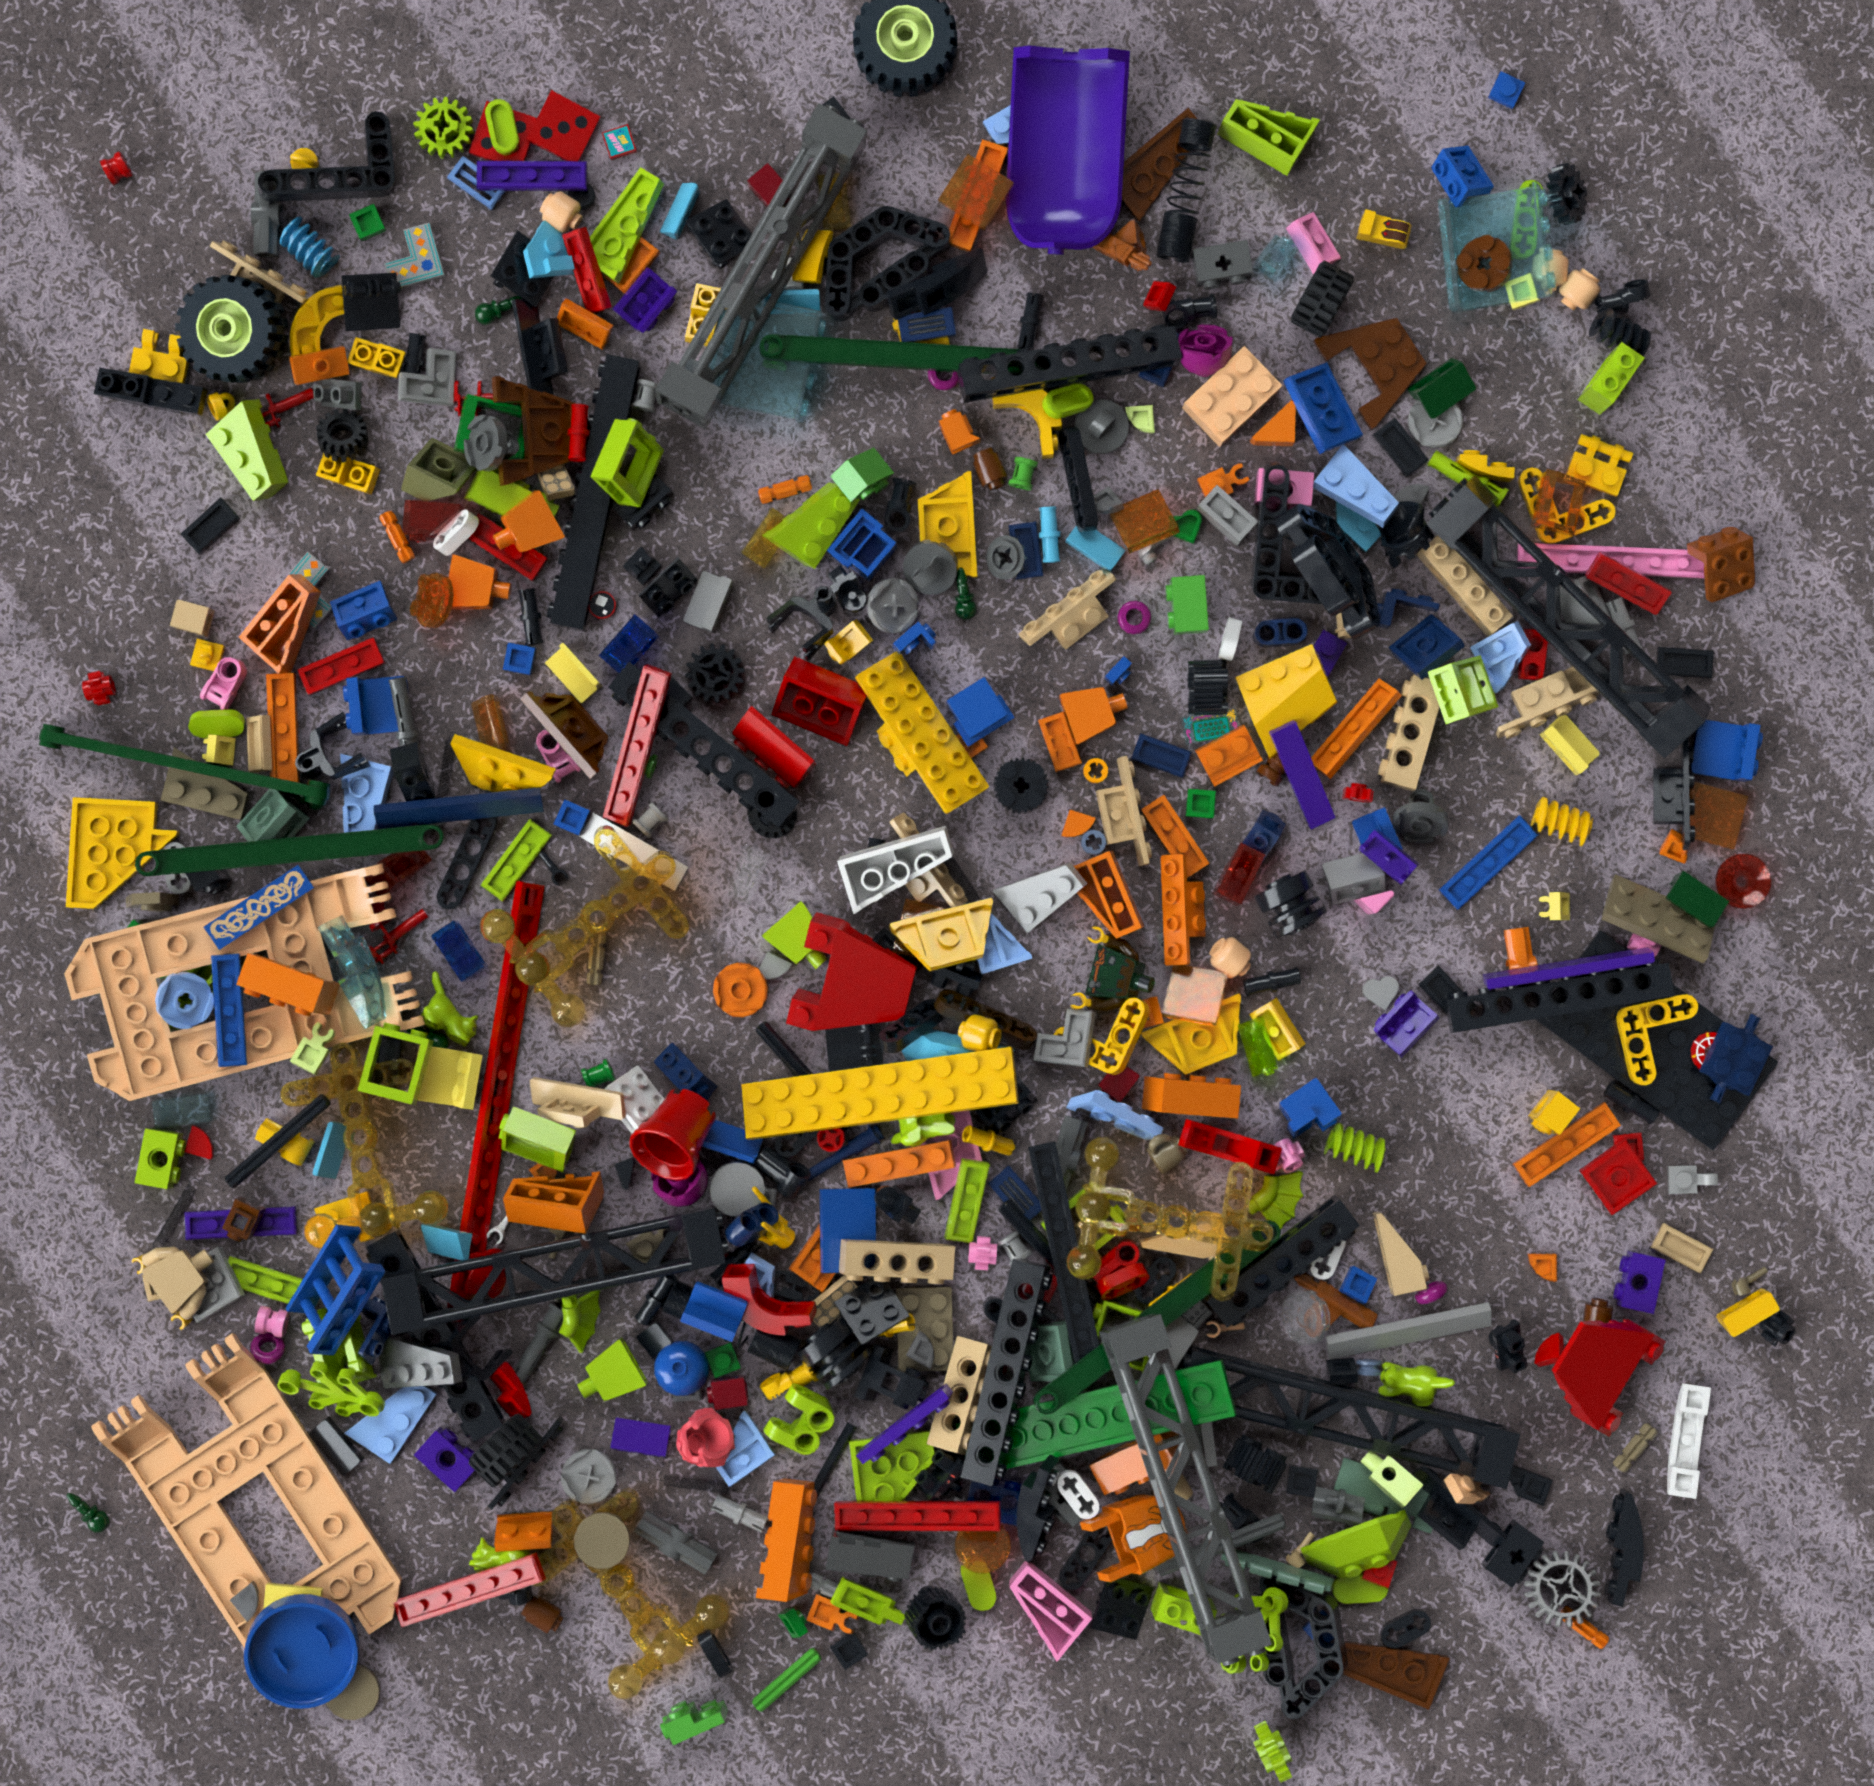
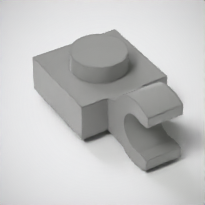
M1696 1165L1667 1166L1668 1194L1697 1193V1185H1718V1174L1697 1173Z

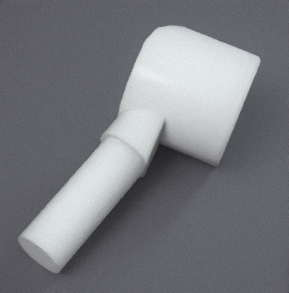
M507 1215L498 1226L493 1227L487 1233V1239L493 1231L500 1234V1239L496 1245L501 1243L506 1236L505 1229L509 1224Z

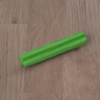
M814 1648L809 1649L753 1698L752 1703L755 1708L763 1712L821 1661L818 1651Z

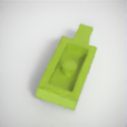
M843 1576L830 1600L832 1605L878 1625H881V1623L885 1625L887 1619L902 1625L905 1619L904 1613L894 1607L895 1600Z

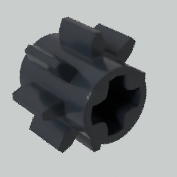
M1780 1310L1777 1315L1773 1314L1761 1321L1760 1329L1763 1330L1761 1336L1773 1346H1776L1778 1342L1783 1345L1787 1344L1795 1334L1796 1329L1792 1326L1795 1321L1788 1314Z

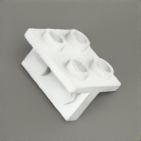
M639 1066L634 1067L605 1087V1090L623 1093L626 1117L621 1121L631 1134L641 1123L647 1122L664 1100L663 1096Z

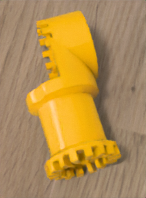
M802 1361V1365L789 1373L786 1371L782 1374L776 1373L771 1375L759 1387L766 1398L772 1400L773 1397H777L776 1394L780 1396V1393H784L793 1383L805 1386L811 1381H818L816 1373H813L815 1371H811L813 1368L808 1367Z

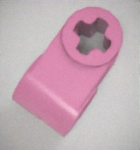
M231 657L220 660L210 679L204 685L200 698L202 700L208 699L220 706V710H228L246 677L247 668L241 660ZM234 663L237 666V674L230 678L227 675V667Z
M543 730L538 734L536 744L546 761V765L556 768L553 775L555 781L560 783L561 778L575 770L577 772L581 771L582 769L562 749L558 742L556 747L551 750H547L544 747L543 740L550 733ZM569 762L568 765L562 767L561 769H558L559 767H561V766H563V765H565V764H567V763Z

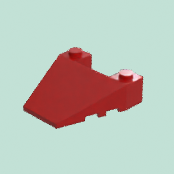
M816 912L810 921L804 947L831 954L822 993L820 995L798 988L791 999L786 1024L810 1031L896 1021L906 1012L917 967L890 949H885L872 941L873 938L858 932L845 920Z
M1624 1319L1623 1322L1609 1320L1608 1323L1600 1320L1580 1321L1552 1369L1559 1388L1566 1394L1564 1396L1565 1401L1572 1407L1570 1409L1571 1414L1610 1437L1612 1432L1618 1429L1621 1417L1624 1414L1613 1407L1614 1403L1640 1359L1653 1365L1654 1361L1661 1356L1666 1341L1629 1319Z

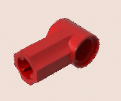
M1123 1239L1113 1249L1088 1267L1087 1270L1098 1283L1105 1276L1135 1264L1140 1255L1139 1247L1135 1241ZM1123 1246H1131L1135 1250V1255L1133 1258L1126 1260L1120 1256L1119 1250Z

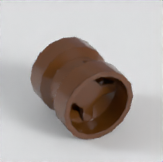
M1277 753L1271 759L1267 755L1268 760L1266 764H1261L1256 770L1258 775L1261 777L1265 776L1271 780L1269 783L1275 787L1281 784L1283 781L1282 774H1285Z

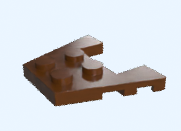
M1397 318L1322 336L1321 338L1318 337L1313 340V343L1326 362L1350 347L1381 393V395L1358 409L1370 430L1377 426L1426 365L1424 358Z
M501 376L493 377L494 403H521L525 459L503 460L498 466L500 486L511 484L570 462L568 460L570 436L567 433L568 429L571 428V405L575 403L546 392L530 389L521 383L516 384L507 381Z

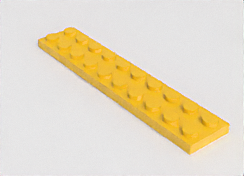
M1012 1047L741 1084L745 1135L748 1140L1019 1104Z

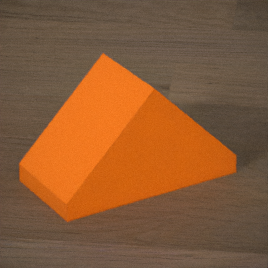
M1293 400L1286 404L1251 438L1250 442L1253 445L1293 446L1295 443L1296 406Z

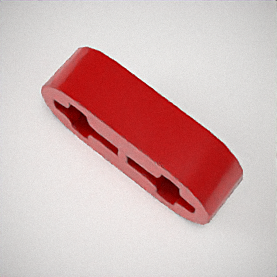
M1135 1263L1105 1276L1098 1281L1096 1288L1103 1300H1111L1144 1285L1150 1276L1143 1263Z

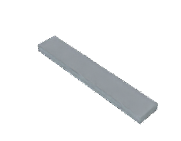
M1489 1302L1329 1335L1326 1336L1328 1357L1331 1360L1491 1326V1308Z

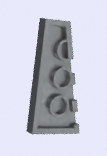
M389 1335L379 1356L380 1375L384 1389L455 1384L463 1381L458 1353L438 1347L429 1348L424 1346V1343H412L406 1341V1338Z

